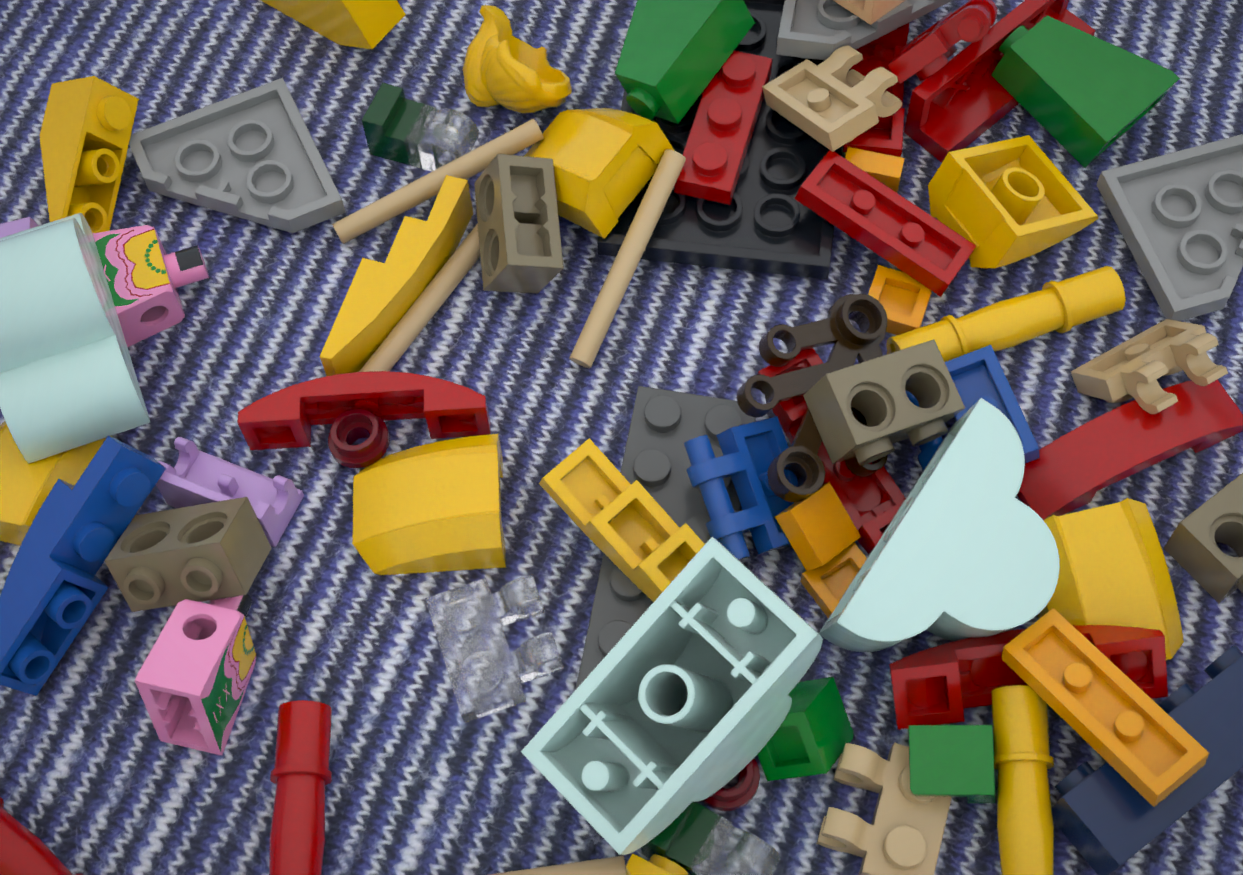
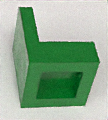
M834 677L798 682L788 694L792 698V705L787 716L775 734L757 754L767 781L826 774L843 753L845 743L852 741L854 737L853 730Z
M909 725L910 790L914 796L967 797L968 803H995L993 725Z

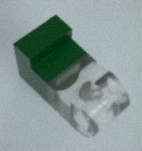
M384 82L381 84L362 119L370 155L428 171H434L470 152L479 137L477 125L465 114L447 108L437 110L436 107L406 99L403 88Z
M691 802L668 827L641 847L642 855L651 858L653 854L665 857L680 865L689 875H773L781 860L780 854L767 842L745 830L732 826L731 821L697 802Z

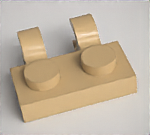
M849 45L836 49L828 59L819 65L806 59L762 86L766 105L832 152L878 124V116L888 117L893 115L901 108L902 101L890 92H884L887 88L898 82L897 76L883 67L876 68L868 73L866 77L854 69L849 70L853 65L863 60L862 54Z
M1165 319L1072 370L1071 374L1078 393L1100 398L1108 403H1119L1134 398L1143 410L1150 414H1157L1178 402L1175 394L1167 393L1160 387L1157 381L1158 378L1183 370L1195 384L1207 386L1228 374L1225 366L1216 365L1208 357L1207 351L1216 347L1219 343L1215 336L1206 333L1204 325Z
M894 742L889 751L888 759L885 760L868 748L845 743L843 753L838 759L833 780L844 785L862 788L879 794L872 823L869 824L859 816L845 810L829 807L827 815L822 820L817 844L832 850L862 857L859 875H934L952 797L914 796L911 793L908 746Z

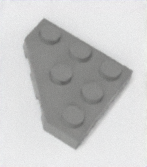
M785 0L776 55L825 61L836 49L842 46L849 45L856 50L952 0H905L871 25L833 0Z
M283 78L134 133L130 137L129 146L147 188L151 192L290 233L298 232L346 213L342 198Z
M1243 134L1101 171L1096 185L1165 318L1182 321L1222 310L1234 289L1243 267Z

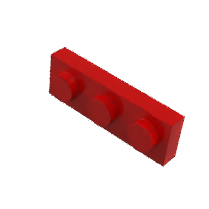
M734 50L704 89L683 152L686 161L674 185V193L730 205L763 102L764 93L762 86L769 83L772 73L773 58Z
M831 150L828 151L803 182L795 197V200L940 297L976 248L975 244Z

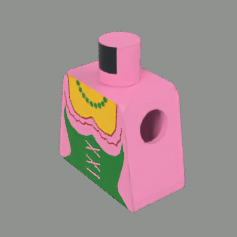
M149 225L93 233L127 347L180 323L185 314L177 288L209 278L199 246L196 245L166 254L155 228Z
M248 594L211 600L209 604L186 599L178 602L135 679L136 686L160 741L222 756L256 662V652L246 622L247 614L252 605V599Z

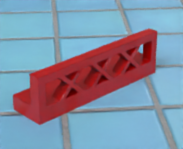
M1025 0L992 26L982 40L972 42L945 66L912 90L904 133L942 163L948 152L965 149L1019 104L991 76L1004 56L998 49L1012 32L1021 25L1030 30L1046 16H1050L1093 36L1096 30L1067 10L1069 0Z

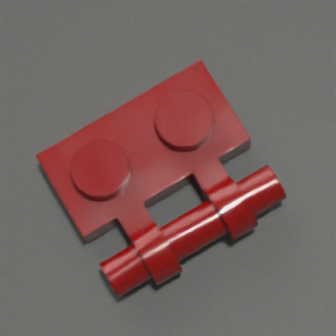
M992 0L968 1L953 13L950 12L909 41L887 66L897 76L900 84L916 74L920 81L927 79L949 62L947 58L957 51L954 44L961 39L966 42H977L983 39L996 21L997 7Z

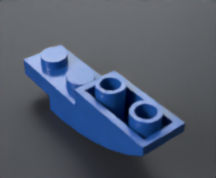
M108 435L75 486L58 478L21 543L0 595V685L35 696L38 695L109 588L96 576V573L166 470V467L156 459Z

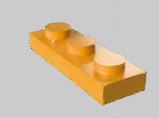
M1054 608L1003 647L1002 660L1153 807L1205 765L1209 752Z

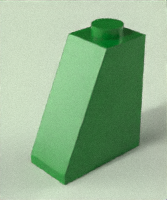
M637 0L614 73L628 94L626 101L629 106L647 119H653L656 116L678 124L755 24L744 0Z
M1050 16L1044 17L1030 30L1021 25L1012 32L998 50L1004 56L991 74L1084 168L1148 114L1180 79L1173 71Z

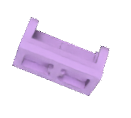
M177 437L174 441L175 449L179 450V458L175 467L173 468L166 463L158 461L166 467V470L156 483L166 503L175 508L248 497L270 545L276 547L304 497L303 491L297 489L293 481L277 475L274 479L202 452L198 450L193 441Z

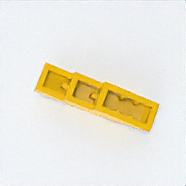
M446 175L427 221L404 216L385 263L362 258L319 356L326 376L359 372L455 252L473 215L468 180Z
M590 438L545 475L539 483L591 541L653 602L705 545L686 523L679 527L637 480L630 484Z

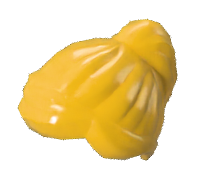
M482 5L479 12L483 16L484 21L477 35L467 48L463 66L465 90L470 101L478 107H491L500 104L509 110L520 113H535L547 108L558 107L565 103L566 97L572 93L570 78L561 70L549 65L546 48L539 47L536 49L514 37L510 21L504 11L496 6Z

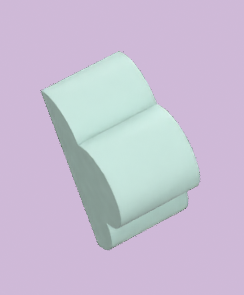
M82 213L0 238V409L18 449L28 464L106 438L108 435L112 436L150 423L92 230Z
M980 398L951 427L887 526L880 540L840 599L835 610L820 630L819 634L823 638L843 649L856 652H874L887 649L918 635L924 630L943 639L958 641L966 638L992 636L1028 622L1044 609L1055 591L1059 578L1060 561L1058 548L1052 532L1044 520L1034 510L1015 498L1024 476V451L1016 429L1000 410Z
M711 537L524 747L521 753L619 855L630 854L660 834L691 802L702 801L720 790L761 751L787 716L792 705V698L788 694L812 665L820 651L823 638L720 542Z

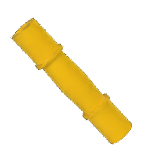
M1104 266L1059 282L1049 281L1043 285L1040 291L1002 300L958 318L947 315L938 322L887 339L886 344L887 354L934 339L944 362L988 345H991L994 352L1017 346L1054 330L1058 333H1065L1074 326L1123 310L1126 301L1124 287L1119 275L1110 266Z
M1016 685L996 688L992 691L994 769L998 770L997 833L1001 874L1054 875V826L1047 769L1054 767V758L1050 756L1047 703L1029 686Z

